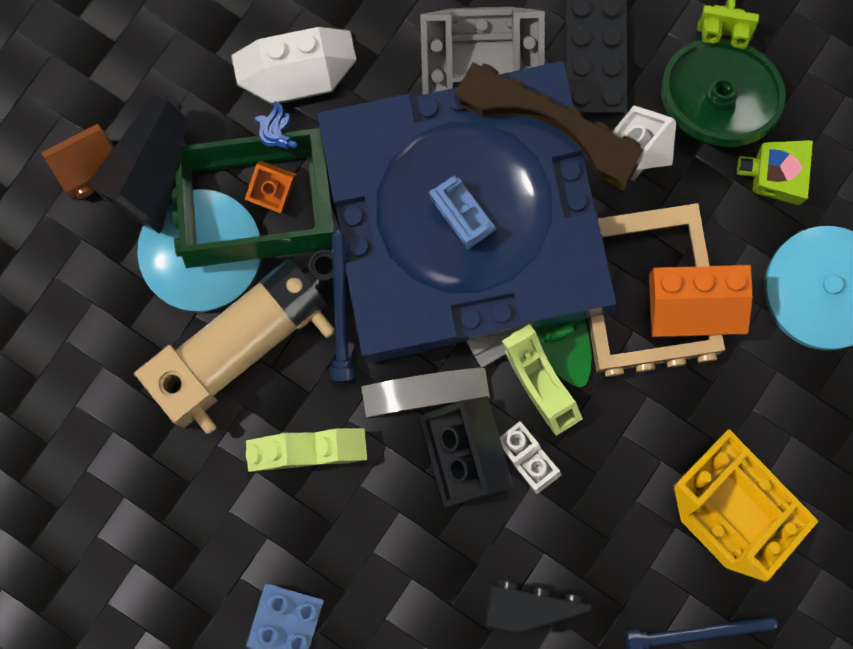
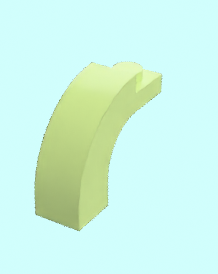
M530 324L502 340L506 348L505 354L517 377L556 436L583 420L576 401L566 390L551 367L537 334Z

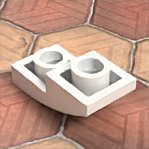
M521 421L500 436L505 455L536 494L561 476L559 469L541 449L539 443Z

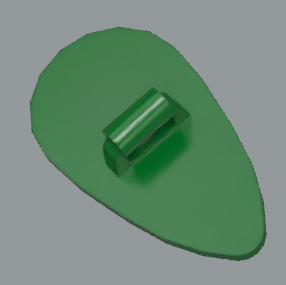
M586 319L555 326L550 324L533 328L554 372L574 387L580 388L585 386L589 379L592 359Z

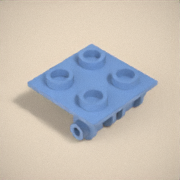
M265 584L246 647L252 649H309L324 600L283 589L276 585Z

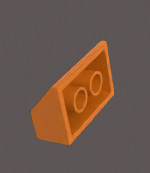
M751 265L653 268L649 274L652 337L748 334L752 306Z

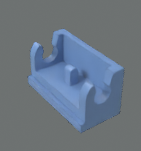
M453 176L429 191L432 202L467 250L496 230L494 224L486 216L460 178Z

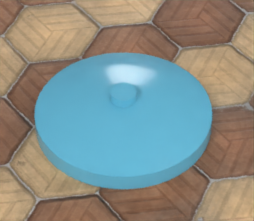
M193 190L197 244L260 236L252 216L235 199L217 191ZM170 197L164 226L160 234L143 226L139 236L138 263L144 280L161 300L179 310L192 313H207L228 307L251 288L259 273L262 259L186 268L182 257H177L175 253L174 238H179V230L174 228L172 213L178 211L177 204H174L172 197Z
M819 226L801 231L792 236L776 251L768 265L764 291L769 312L776 324L787 336L804 346L818 350H839L853 346V231L835 226Z

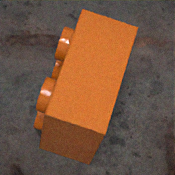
M260 161L256 164L245 200L282 213L286 208L297 174Z

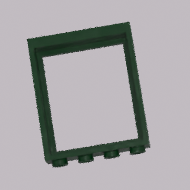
M320 128L282 133V135L291 137V141L297 143L296 148L289 147L285 149L278 146H266L261 142L259 136L182 146L175 176L176 185H173L171 195L173 203L177 204L178 211L172 213L174 228L179 230V238H174L175 253L177 257H182L186 268L332 249V234L335 228L328 170ZM308 158L315 229L197 244L192 173L256 165L260 161L273 163Z

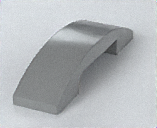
M485 367L425 374L362 386L366 418L457 403L462 400L488 396L490 399Z

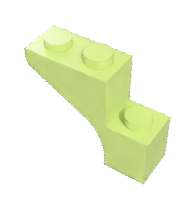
M365 428L331 429L315 433H282L246 440L248 472L312 465L343 464L367 460Z

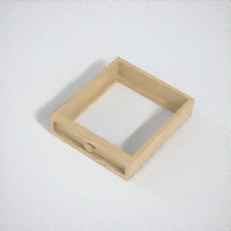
M698 203L598 218L602 238L688 225L696 267L710 266ZM601 315L588 319L597 373L605 372V377L624 374V369L636 367V372L650 371L655 369V364L666 362L667 367H678L686 365V359L698 358L699 363L717 360V355L725 351L723 336L711 335L709 340L610 355L604 316Z

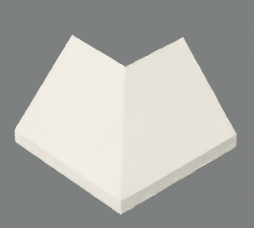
M633 105L612 131L613 134L621 138L624 136L633 138L640 143V148L644 149L643 158L631 180L634 181L643 169L672 165L676 121L674 118Z

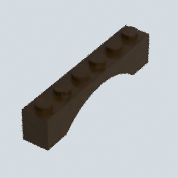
M472 62L454 94L456 105L483 119L495 116H521L536 119L553 126L567 135L581 149L597 178L625 191L643 158L644 149L640 148L639 142L628 136L621 138L611 133V128L601 122L595 121L593 124L585 120L583 114L572 107L564 109L554 104L555 100L542 92L535 94L527 90V86L515 78L505 79L498 75L499 72L494 67L483 63L480 66Z

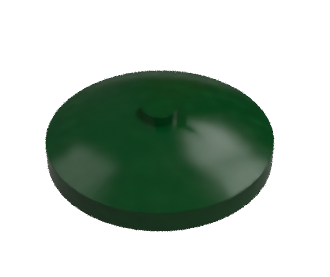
M720 38L719 42L714 44L699 40L684 46L668 62L661 81L663 105L668 115L676 121V125L693 138L716 146L736 147L760 140L775 127L785 106L786 92L784 82L774 64L761 52L749 45L745 49L733 47L730 39Z

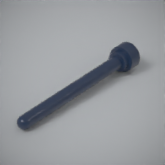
M336 229L332 234L336 358L333 359V364L330 365V378L335 381H349L355 379L356 375L355 364L352 363V359L349 358L345 239L343 231Z
M767 617L654 634H646V632H640L639 629L625 631V642L627 649H649V647L775 630L779 626V621L775 617Z

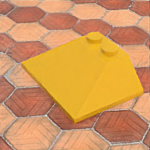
M730 429L674 485L681 522L725 568L765 582L773 576L818 522L805 506Z

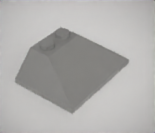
M517 7L453 8L420 14L423 94L459 87L472 62L480 66L483 63L494 67L499 74L545 65V11Z

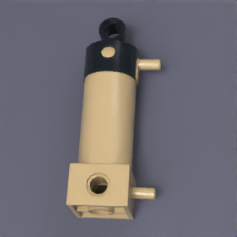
M323 249L314 252L308 264L303 268H298L288 257L259 281L260 283L179 348L174 349L171 345H168L134 372L173 423L185 428L195 420L206 434L212 433L216 429V425L205 411L218 401L214 395L294 330H300L310 321L316 325L326 338L335 333L334 327L321 313L328 305L319 294L321 288L333 284V270L325 275L317 272V266L321 262L329 261L333 264L332 251ZM181 381V389L176 393H172L173 385Z

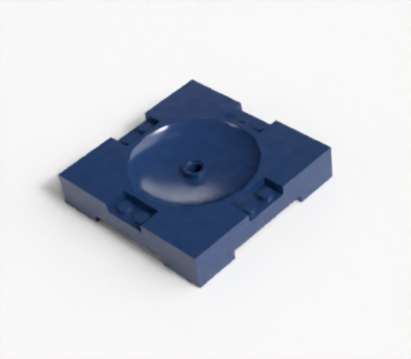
M564 61L498 74L507 80L515 78L523 82L527 86V90L535 94L539 92L547 94L555 100L554 104L564 109L566 107L574 108ZM457 88L410 97L408 93L317 113L333 202L336 206L339 228L344 233L345 267L361 353L368 363L427 352L431 348L515 332L528 324L532 328L550 324L555 326L615 313L616 300L583 152L567 135L551 125L532 118L495 116L483 119L456 105L454 94ZM453 176L460 178L472 197L496 227L494 232L468 250L432 202L429 191Z

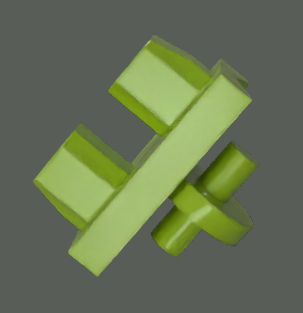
M727 0L725 6L714 5L713 7L704 5L697 31L702 32L703 42L717 43L721 35L731 37V45L733 47L745 49L754 34L759 14L747 13L745 10L735 8V0Z

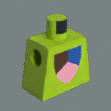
M813 141L762 143L756 151V158L739 157L737 175L754 177V193L791 204L802 205L808 199Z

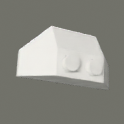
M323 27L258 39L231 55L237 85L274 105V102L284 103L332 93L349 69L356 63L351 32Z

